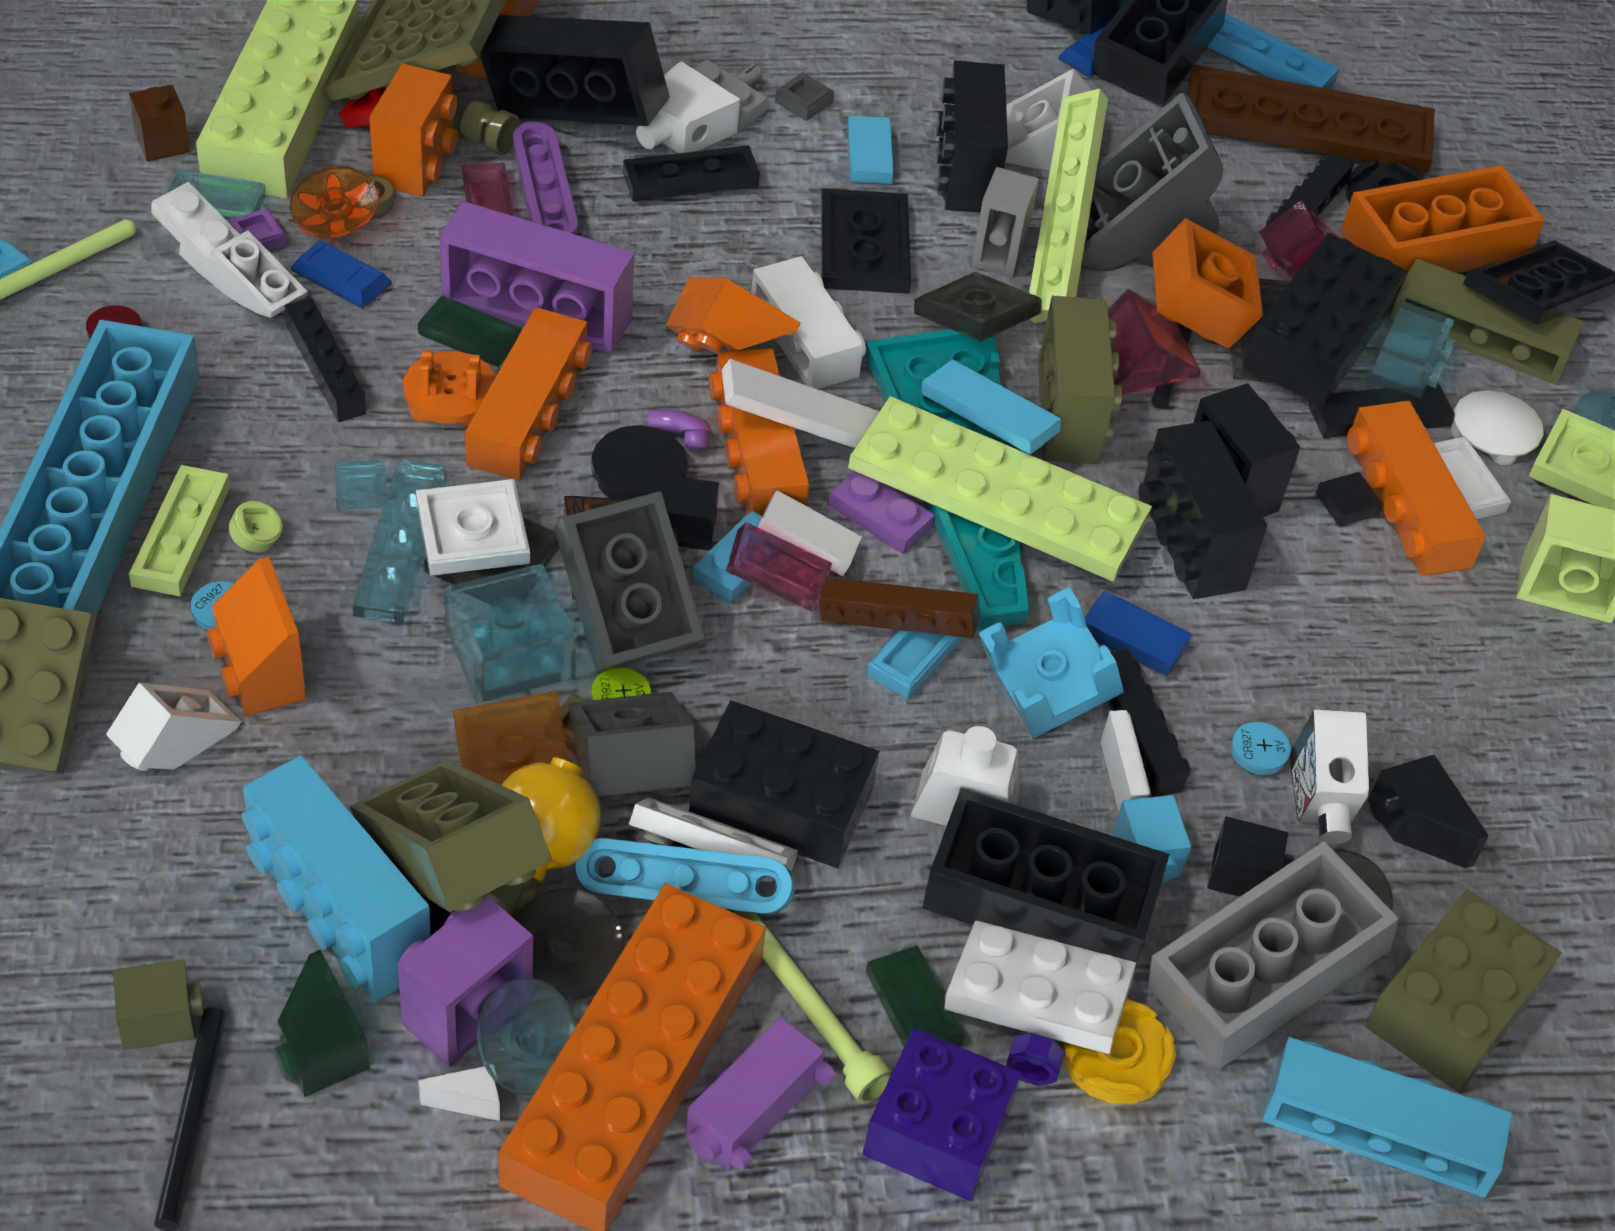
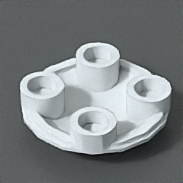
M1491 390L1472 392L1461 398L1454 409L1455 416L1451 426L1453 437L1466 436L1474 448L1489 454L1490 458L1500 465H1512L1518 456L1526 455L1536 449L1544 436L1543 423L1536 411L1523 400L1505 392Z

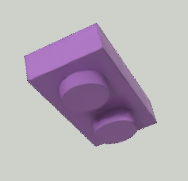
M853 471L829 493L828 506L902 554H905L933 528L934 514L894 488L856 471Z

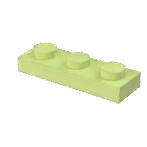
M185 465L180 466L129 572L131 587L181 596L231 488L229 474Z

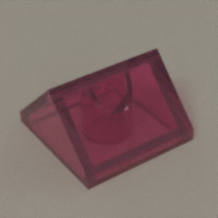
M1127 289L1108 309L1109 319L1116 320V336L1111 351H1117L1119 354L1118 374L1114 384L1121 385L1122 394L1200 377V368L1177 324L1167 320L1162 314L1158 313L1157 305Z

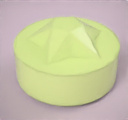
M260 501L242 503L236 509L229 522V533L234 542L241 548L255 553L271 549L280 537L283 529L282 520L277 511L270 505Z

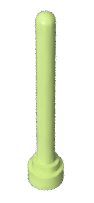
M128 219L122 220L1 278L0 300L132 237L136 232L135 223Z
M730 911L766 927L762 958L845 1065L843 1068V1073L846 1076L845 1086L858 1103L868 1104L881 1097L893 1072L880 1055H873L870 1051L861 1050L757 914Z

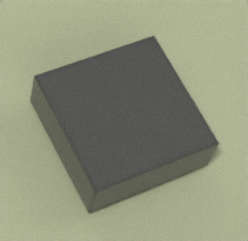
M802 72L776 90L775 102L808 121L833 103L834 91Z

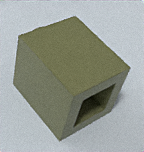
M185 959L113 969L116 1021L123 1050L195 1039L193 1016L204 1015L200 980L190 982L188 980Z

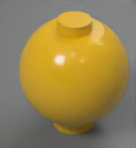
M556 757L552 758L550 764L538 762L526 765L513 772L502 783V786L530 799L551 855L552 861L536 868V874L533 876L535 883L539 884L543 883L547 870L564 869L576 863L597 838L601 822L600 804L591 784L580 777L583 769L569 761Z

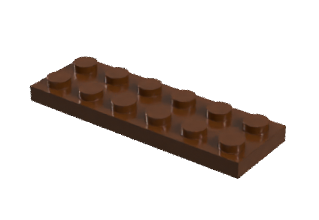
M1193 64L1187 96L1193 102L1207 133L1232 136L1240 140L1275 144L1283 148L1291 147L1307 150L1326 156L1334 152L1344 158L1355 159L1363 163L1379 160L1378 164L1388 166L1390 161L1399 162L1416 171L1429 172L1433 160L1435 109L1201 65Z

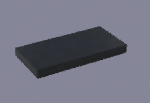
M1553 240L1469 270L1463 285L1539 325L1614 295L1615 271Z

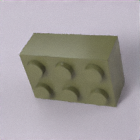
M1054 295L1051 297L1038 358L1040 407L1061 418V429L1058 434L1042 445L1043 460L1099 464L1103 446L1111 445L1113 438V418H1111V414L1119 413L1122 388L1121 385L1114 384L1118 374L1119 354L1117 351H1111L1116 336V320L1109 319L1107 299Z
M1467 889L1382 991L1365 1027L1460 1094L1542 988L1562 952Z

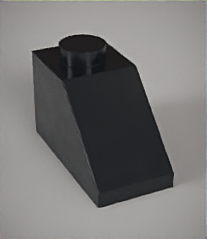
M1433 754L1380 771L1368 802L1374 818L1384 825L1393 841L1463 868L1474 866L1489 835L1437 757Z

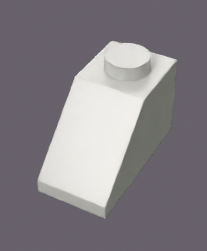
M138 683L106 735L121 750V758L132 767L147 771L149 768L175 770L236 731L242 721L210 690Z

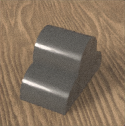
M1183 92L1098 162L1081 266L1093 270H1108L1127 264L1136 257H1140L1145 262L1153 265L1152 252L1185 218L1217 234L1219 219L1210 197L1221 182L1223 166L1193 102Z

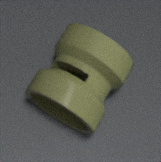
M475 99L464 111L460 123V135L462 138L475 144L483 142L488 150L503 155L513 146V133L519 126V118L517 115L506 110L497 112L492 104L481 99Z

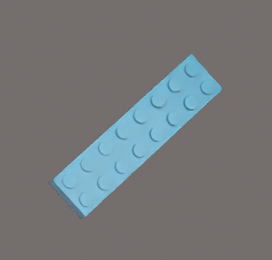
M99 320L0 527V598L87 612L97 616L200 377L194 335Z

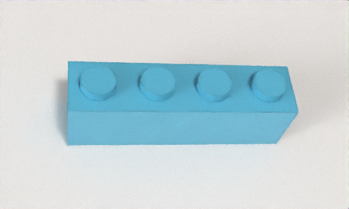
M1288 1037L1275 1066L1261 1121L1485 1198L1502 1171L1513 1112L1495 1107L1489 1101L1481 1098L1466 1097L1439 1088L1434 1083L1425 1079L1410 1078L1383 1069L1372 1061L1356 1060L1327 1050L1316 1042L1300 1041Z

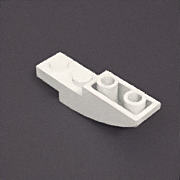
M189 182L152 201V215L180 242L179 254L199 274L240 305L255 313L272 318L285 310L284 305L298 302L307 297L308 291L248 230L239 234Z

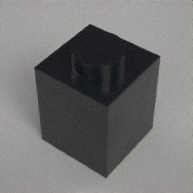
M661 475L658 492L661 491L671 527H677L679 541L676 542L677 547L710 551L712 549L717 517L719 482Z
M1225 816L1214 846L1207 889L1240 897L1293 862L1294 856L1285 853L1288 832Z

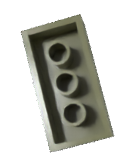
M448 760L350 806L354 818L415 890L449 912L472 909L486 899L485 894L503 885L513 886L526 882L535 876L536 868L552 861L529 798Z

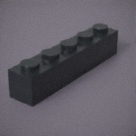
M1331 152L1325 160L1320 159L1314 172H1309L1304 178L1302 185H1297L1294 188L1290 198L1282 201L1278 211L1270 214L1265 225L1268 228L1265 239L1289 250L1347 185L1355 162L1334 152Z
M309 298L284 305L286 327L337 422L365 415V393L313 299Z
M1129 648L1113 651L1111 654L1117 663L1124 693L1107 702L1112 711L1127 710L1128 714L1130 713L1150 792L1153 797L1182 792L1187 778L1190 776L1188 761L1182 758L1178 750L1176 737L1173 733L1169 732L1165 724L1164 713L1162 709L1157 707L1153 699L1151 686L1145 683L1141 675L1139 662L1133 659Z

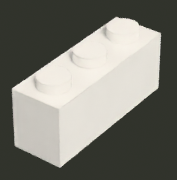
M800 256L753 269L751 293L801 323L796 332L775 338V340L806 386L822 389L858 378L860 376L862 357L866 353L864 339L858 330H854L849 324L840 303L833 301L824 288L820 275L811 270L804 258Z

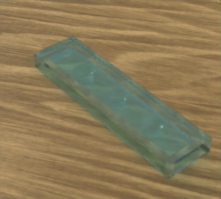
M398 459L352 604L354 617L404 623L425 552L416 503V490L444 487L447 477L445 465Z

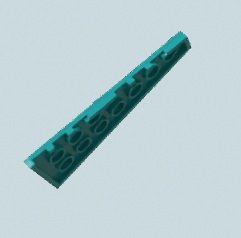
M993 323L866 341L865 357L884 403H886L890 396L1010 446V443L922 395V381L952 359L1003 387V384H1000L999 352L996 350V328ZM926 502L929 511L935 515L934 523L963 592L979 594L980 619L978 629L984 630L999 622L1003 626L1025 623L1029 606L1024 566L1021 565L1020 542Z

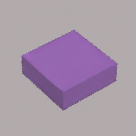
M268 208L226 220L239 234L248 230L269 252L287 247L286 235Z

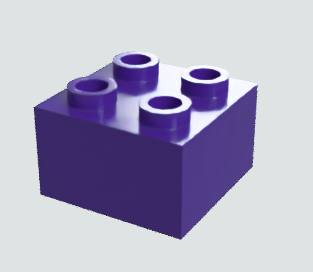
M913 1028L869 1121L862 1155L971 1201L1012 1107L1022 1072Z

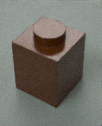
M173 84L129 93L135 135L146 161L190 153L185 111Z

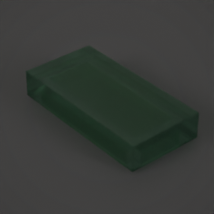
M442 295L418 322L419 335L463 353L480 355L481 360L496 367H499L507 358L522 331L521 327Z
M918 945L867 962L866 974L903 1047H905L913 1028L959 1047L963 1046L965 1035L953 1012L944 1010L946 998Z

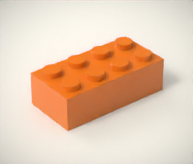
M1498 165L1353 192L1341 233L1345 239L1378 257L1386 258L1393 264L1407 270V275L1416 258L1455 273H1460L1534 248L1545 219L1505 167Z

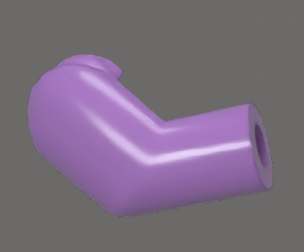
M648 410L649 427L659 428L668 434H684V446L689 450H705L708 447V434H711L712 431L706 420L680 410Z

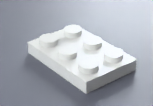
M975 920L947 990L944 1010L1029 1033H1037L1051 1039L1110 1054L1133 981L1136 962Z

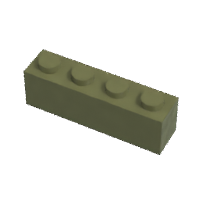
M1415 259L1400 288L1389 321L1552 384H1558L1585 321L1564 314L1537 325L1463 285L1466 276L1424 260Z

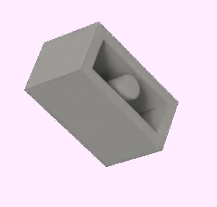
M996 167L982 201L971 262L972 267L1013 278L1026 245L1039 178Z

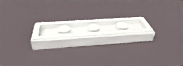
M729 359L722 368L726 405L852 448L857 446L880 412L733 359Z

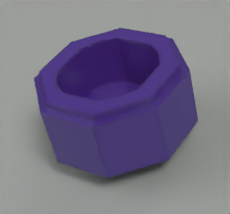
M1037 1033L1014 1036L1006 1066L1022 1072L1020 1076L1021 1081L1037 1086L1057 1082L1065 1051L1049 1037Z

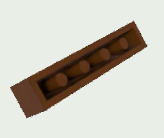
M826 577L818 597L821 621L974 638L980 619L979 594Z

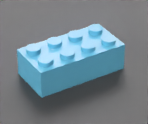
M302 755L245 785L243 793L246 811L241 814V817L250 834L251 843L246 845V850L255 868L261 874L269 871L277 881V890L286 906L293 912L299 909L308 919V928L316 943L323 950L330 947L339 957L340 968L352 987L358 989L362 986L375 1003L399 989L397 963L413 943L419 940L425 941L431 937L429 905Z

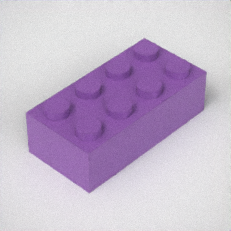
M462 201L440 234L442 303L521 328L525 326L535 307L588 321L587 341L592 342L593 350L612 355L632 320L635 252Z

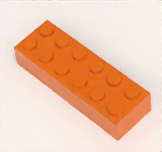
M665 883L498 1152L499 1187L591 1231H608L762 962L766 927Z

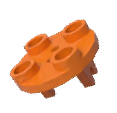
M422 350V358L409 367L403 378L404 400L409 406L410 415L417 421L468 426L493 383L496 374L488 363L480 359V355L459 351L433 353L432 350Z

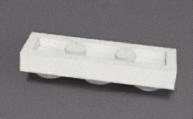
M650 797L635 804L629 825L643 829L642 836L645 839L661 845L672 846L674 841H677L694 849L772 858L784 864L790 871L793 869L799 851ZM767 877L762 881L773 882L774 878Z

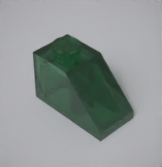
M317 950L310 953L277 1021L281 1045L273 1048L276 1062L284 1079L287 1081L295 1077L304 1097L370 1069L367 1038L322 951Z

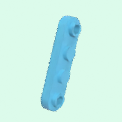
M599 838L593 841L587 852L576 861L575 866L576 874L581 884L588 890L601 895L654 901L663 885L667 883L723 909L762 915H772L781 912L790 904L795 893V880L791 871L781 862L767 857ZM612 858L616 865L615 871L610 877L603 878L599 872V866L604 859ZM773 877L777 883V890L772 896L763 897L759 892L760 882L764 878Z

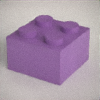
M486 894V899L478 906L466 911L452 912L441 929L427 940H419L413 943L397 963L402 1025L448 1067L533 997V935Z

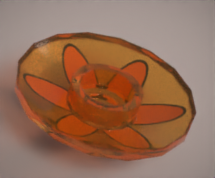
M348 166L328 167L311 173L299 182L291 194L289 209L294 223L305 233L319 238H338L356 232L370 221L377 210L379 195L373 180L363 171Z

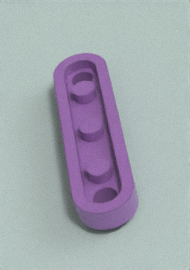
M541 122L521 124L513 133V152L529 220L578 235V219L555 130Z

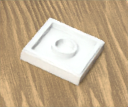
M514 479L416 490V503L430 576L530 564V549Z

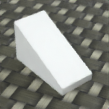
M491 1065L418 1080L421 1105L500 1121V1102Z

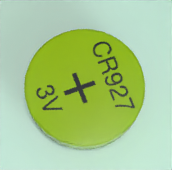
M623 667L611 668L600 673L593 681L591 687V701L651 694L649 682L641 673Z

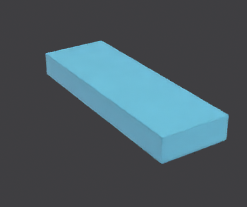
M953 359L922 381V395L1029 455L1060 432L1061 418Z

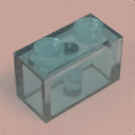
M1403 302L1383 342L1368 383L1382 388H1394L1422 398L1427 385L1436 388L1456 343L1455 339L1449 337L1455 320Z

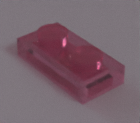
M745 522L737 530L726 572L813 612L819 607L818 597L826 577L829 578L832 563Z

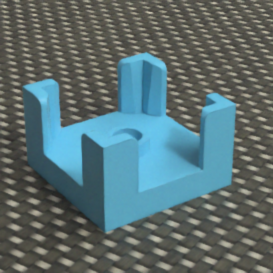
M1070 587L1048 598L1047 601L1052 620L1008 641L1005 628L1001 622L979 632L991 668L1033 739L1124 693L1114 657L1106 645L1099 647L1086 626L1082 607Z

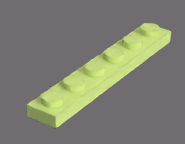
M1100 88L1062 98L1026 308V315L1033 323L1045 322L1047 320L1052 295L1076 297L1108 103L1107 96Z

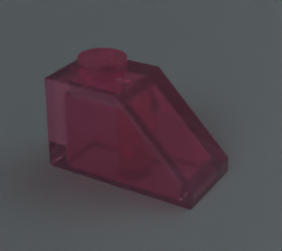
M1302 200L1259 231L1267 247L1262 251L1267 262L1276 272L1283 269L1292 278L1299 272L1328 232L1337 237L1339 236Z

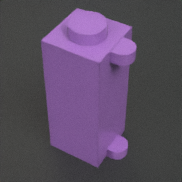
M780 1016L688 1107L685 1136L688 1138V1142L693 1150L707 1161L715 1160L727 1171H730L733 1167L743 1171L752 1162L748 1152L817 1082L826 1086L835 1078L833 1068L823 1060L825 1051Z

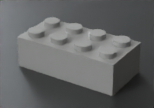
M1323 841L1152 955L1148 988L1213 1063L1221 1069L1390 952L1399 918L1335 851Z

